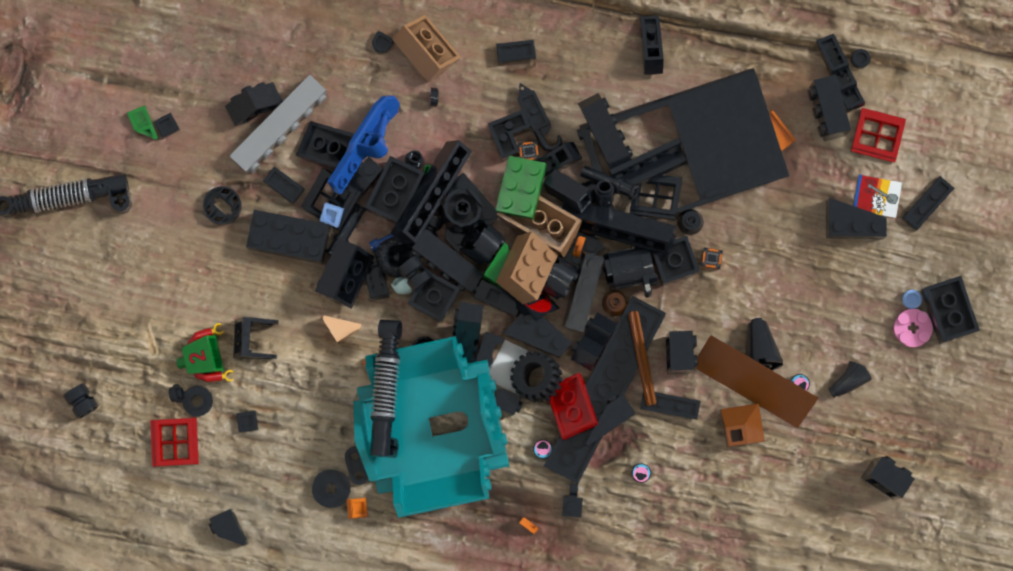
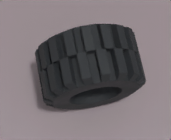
M534 351L533 353L527 352L526 356L521 355L519 357L520 361L516 360L513 363L516 365L515 368H511L513 375H510V380L513 381L511 383L512 387L516 389L517 394L532 402L542 403L543 399L546 401L551 400L550 396L555 397L557 395L555 391L561 389L559 383H563V378L560 377L563 374L562 370L559 369L560 365L553 358L542 352ZM538 367H543V381L538 386L531 387L529 384L531 372Z

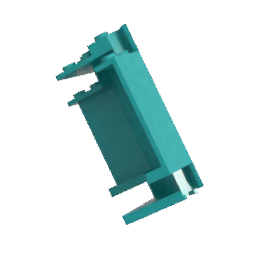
M456 336L396 350L400 356V364L397 365L399 373L396 374L399 376L396 378L399 382L395 383L398 385L395 387L398 391L395 392L397 395L394 396L397 398L394 400L397 404L394 405L396 408L393 409L396 413H393L395 414V421L392 422L391 437L398 440L399 450L396 458L370 456L373 424L371 411H374L371 408L374 405L371 403H374L372 398H375V396L372 394H375L373 389L376 387H373V385H376V383L373 381H376L374 376H377L374 373L377 370L374 368L380 367V365H375V363H378L375 361L378 353L365 356L366 371L371 385L357 387L359 400L353 401L354 442L369 481L376 482L378 494L393 491V505L398 518L489 499V490H492L490 479H488L491 476L490 471L510 467L505 446L508 444L506 433L502 432L500 422L502 412L500 406L496 404L494 393L497 390L494 379H491L488 360L468 363L466 357H462L464 354L463 346L461 343L458 344ZM454 412H463L467 415L468 425L465 429L433 436L430 417Z

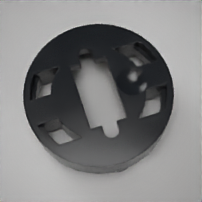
M219 186L211 189L206 194L203 201V210L211 222L217 225H228L236 221L240 216L242 202L239 195L233 189ZM224 190L230 191L228 194L223 193ZM221 198L232 208V215L228 213L225 215L214 205L215 201L213 199ZM235 198H237L238 203L236 205L234 202ZM209 207L212 211L210 214H208L207 209ZM217 217L223 218L221 221H216Z

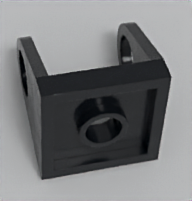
M242 317L235 320L233 358L277 359L275 354L252 353V350H249L250 327H253V325H279V320Z

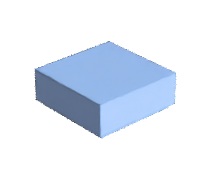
M325 203L320 222L339 227L344 208Z

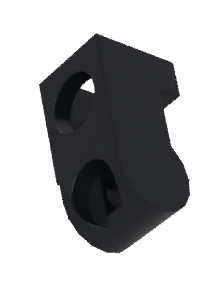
M485 332L476 361L487 359L490 368L494 361L493 353L496 345L502 346L504 338Z

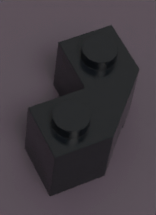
M598 312L594 319L590 317L585 326L587 331L581 342L576 341L571 350L574 352L571 360L591 371L617 323Z

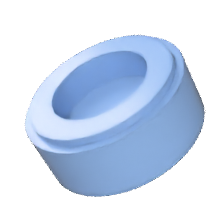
M909 290L902 296V303L908 309H916L922 303V296L916 290Z

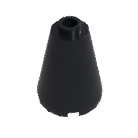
M754 318L747 326L746 356L773 371L783 366V359L767 321L762 320V318Z

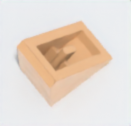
M323 316L325 324L338 344L362 329L361 324Z

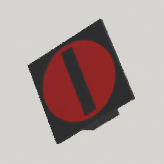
M541 291L537 301L522 304L517 300L516 308L524 316L531 314L535 319L560 309L543 291Z

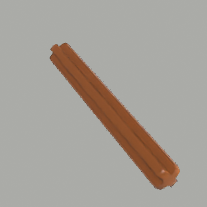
M632 311L629 312L628 316L645 402L647 406L656 404L654 387L639 312Z

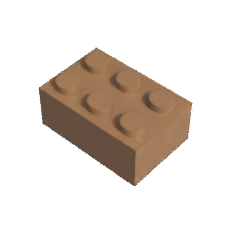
M532 231L519 235L496 282L522 304L537 301L558 253Z

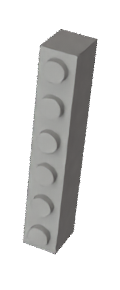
M309 75L230 155L231 159L247 174L250 172L254 173L259 168V163L263 158L268 159L274 152L272 149L277 144L279 146L283 144L287 139L286 135L290 131L294 132L300 126L299 122L303 118L307 119L314 110L312 109L317 104L321 105L326 100V95L328 94L326 89Z

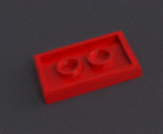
M574 374L564 379L563 383L560 382L561 389L555 391L557 393L555 397L550 396L551 400L549 402L561 438L566 440L599 424L582 374Z

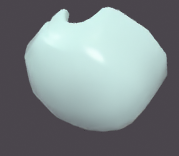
M396 278L391 284L397 294L405 295L413 292L407 284V278Z

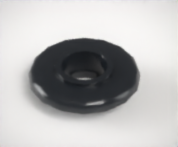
M195 386L185 392L182 403L187 413L199 417L210 411L213 398L208 389ZM197 395L203 398V404L200 407H195L192 404V399Z

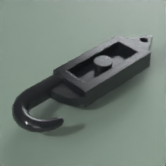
M520 83L517 101L521 109L524 110L529 125L543 150L551 152L561 146L562 138L558 135L556 145H548L544 135L550 131L551 123L535 91Z

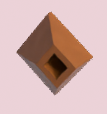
M758 403L720 409L726 447L765 442Z

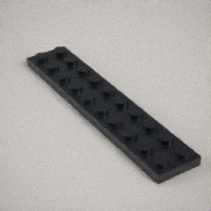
M634 296L631 297L586 384L597 421L606 405L609 404L608 399L616 394L619 397L625 394L638 369L628 316L629 312H639L646 352L666 315L665 312ZM594 427L566 440H563L560 435L544 467L578 484L602 437L586 447L585 443Z

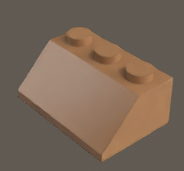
M426 15L404 25L392 38L397 47L405 54L427 82L439 77L461 58Z

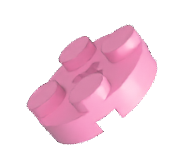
M918 309L903 311L898 315L893 325L896 339L904 346L911 348L919 347L926 343L933 331L932 321L928 314ZM911 323L918 326V330H915L914 334L911 330H908Z

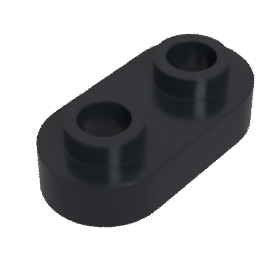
M350 447L345 452V461L350 480L356 485H363L368 481L367 473L357 447ZM353 453L358 454L357 460L351 459ZM357 472L363 473V477L361 479L356 478Z

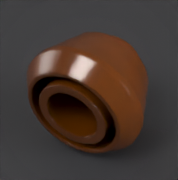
M618 290L609 291L602 300L604 311L611 316L622 315L628 305L626 295Z

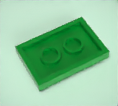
M509 156L495 211L533 220L547 164Z

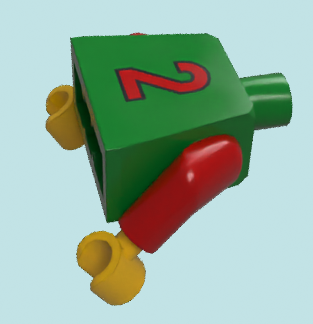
M217 323L213 329L207 328L195 332L187 341V345L182 348L183 357L176 359L177 367L179 369L186 368L188 374H194L195 378L205 382L222 381V379L228 382L233 381L234 379H227L226 374L234 371L228 370L225 373H221L224 371L216 336H222L225 331L217 332L216 328L221 327L222 324Z

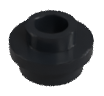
M413 150L406 154V164L417 169L423 165L424 158L419 151Z
M174 384L173 387L169 388V398L172 402L181 403L185 397L184 389L179 384Z

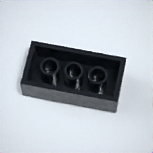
M254 210L246 248L248 250L323 264L331 227L325 223Z

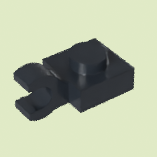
M570 483L569 497L563 496L562 516H582L583 498H577L578 484Z

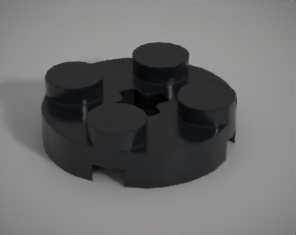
M324 470L315 477L312 485L314 499L320 505L327 508H336L343 505L351 493L349 479L344 473L337 470ZM329 483L337 486L334 494L331 492L327 493L326 491Z

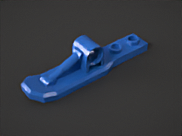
M387 95L378 99L353 135L346 153L327 181L335 193H343L360 164L367 156L379 159L387 154L388 147L385 144L384 136L387 124L399 111L400 102L396 96Z

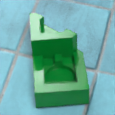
M145 105L127 112L135 131L153 139H158Z

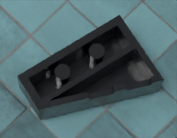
M460 302L459 309L455 308L452 336H456L458 344L461 343L463 346L464 354L462 357H466L468 363L476 362L483 305Z
M521 313L503 333L507 337L558 359L572 345V342L543 316L535 319L531 314L524 316Z

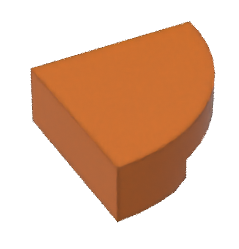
M579 236L577 238L572 253L574 257L579 258L586 239L585 237Z
M525 517L519 522V524L535 535L538 530L537 526Z

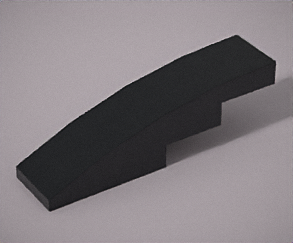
M831 34L816 40L830 76L835 74L837 76L847 113L865 106V101L849 68V62L835 35Z

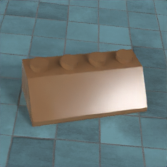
M539 196L533 220L503 213L496 214L500 221L522 234L532 231L563 258L573 245L582 222L579 218Z

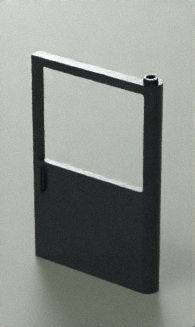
M754 68L614 113L619 123L664 107H670L700 198L697 202L678 207L677 213L790 176ZM587 123L579 125L580 129L577 130L579 139L585 142L593 169L602 172L590 136L591 130ZM613 203L607 208L614 209Z

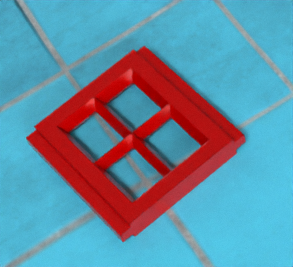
M861 108L850 152L895 163L906 119ZM865 120L879 123L877 133L863 130ZM883 124L897 127L895 137L881 134ZM862 133L876 137L874 146L860 143ZM879 138L893 141L891 151L877 148Z
M197 418L150 420L152 467L199 464ZM187 425V440L176 439V426ZM163 426H172L173 440L162 441ZM187 443L188 458H177V444ZM173 444V459H163L162 445Z

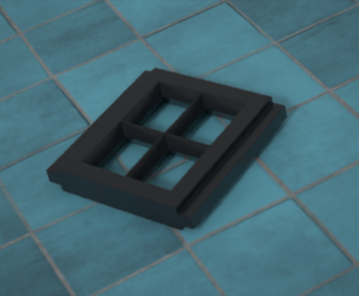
M322 168L301 207L320 219L322 211L315 208L314 204L319 195H322L328 199L327 203L331 204L333 202L339 207L344 208L339 227L331 226L340 231L362 192L348 183L345 190L349 194L344 203L341 204L334 199L337 193L333 192L330 197L322 191L332 175L331 171Z
M662 175L646 182V184L656 185L655 194L640 193L642 186L640 185L635 198L631 201L630 213L642 217L675 221L682 177ZM660 185L674 187L673 196L658 195ZM639 197L654 198L652 207L638 206ZM657 199L672 200L670 209L656 208Z

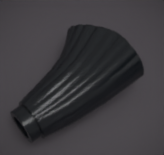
M849 361L846 371L828 389L833 398L839 397L871 381L872 377L865 365Z

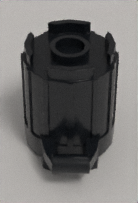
M634 246L633 248L602 255L604 257L606 268L604 272L609 290L643 284L644 296L646 298L651 297L652 289L650 286L658 284L657 273H654L650 250Z

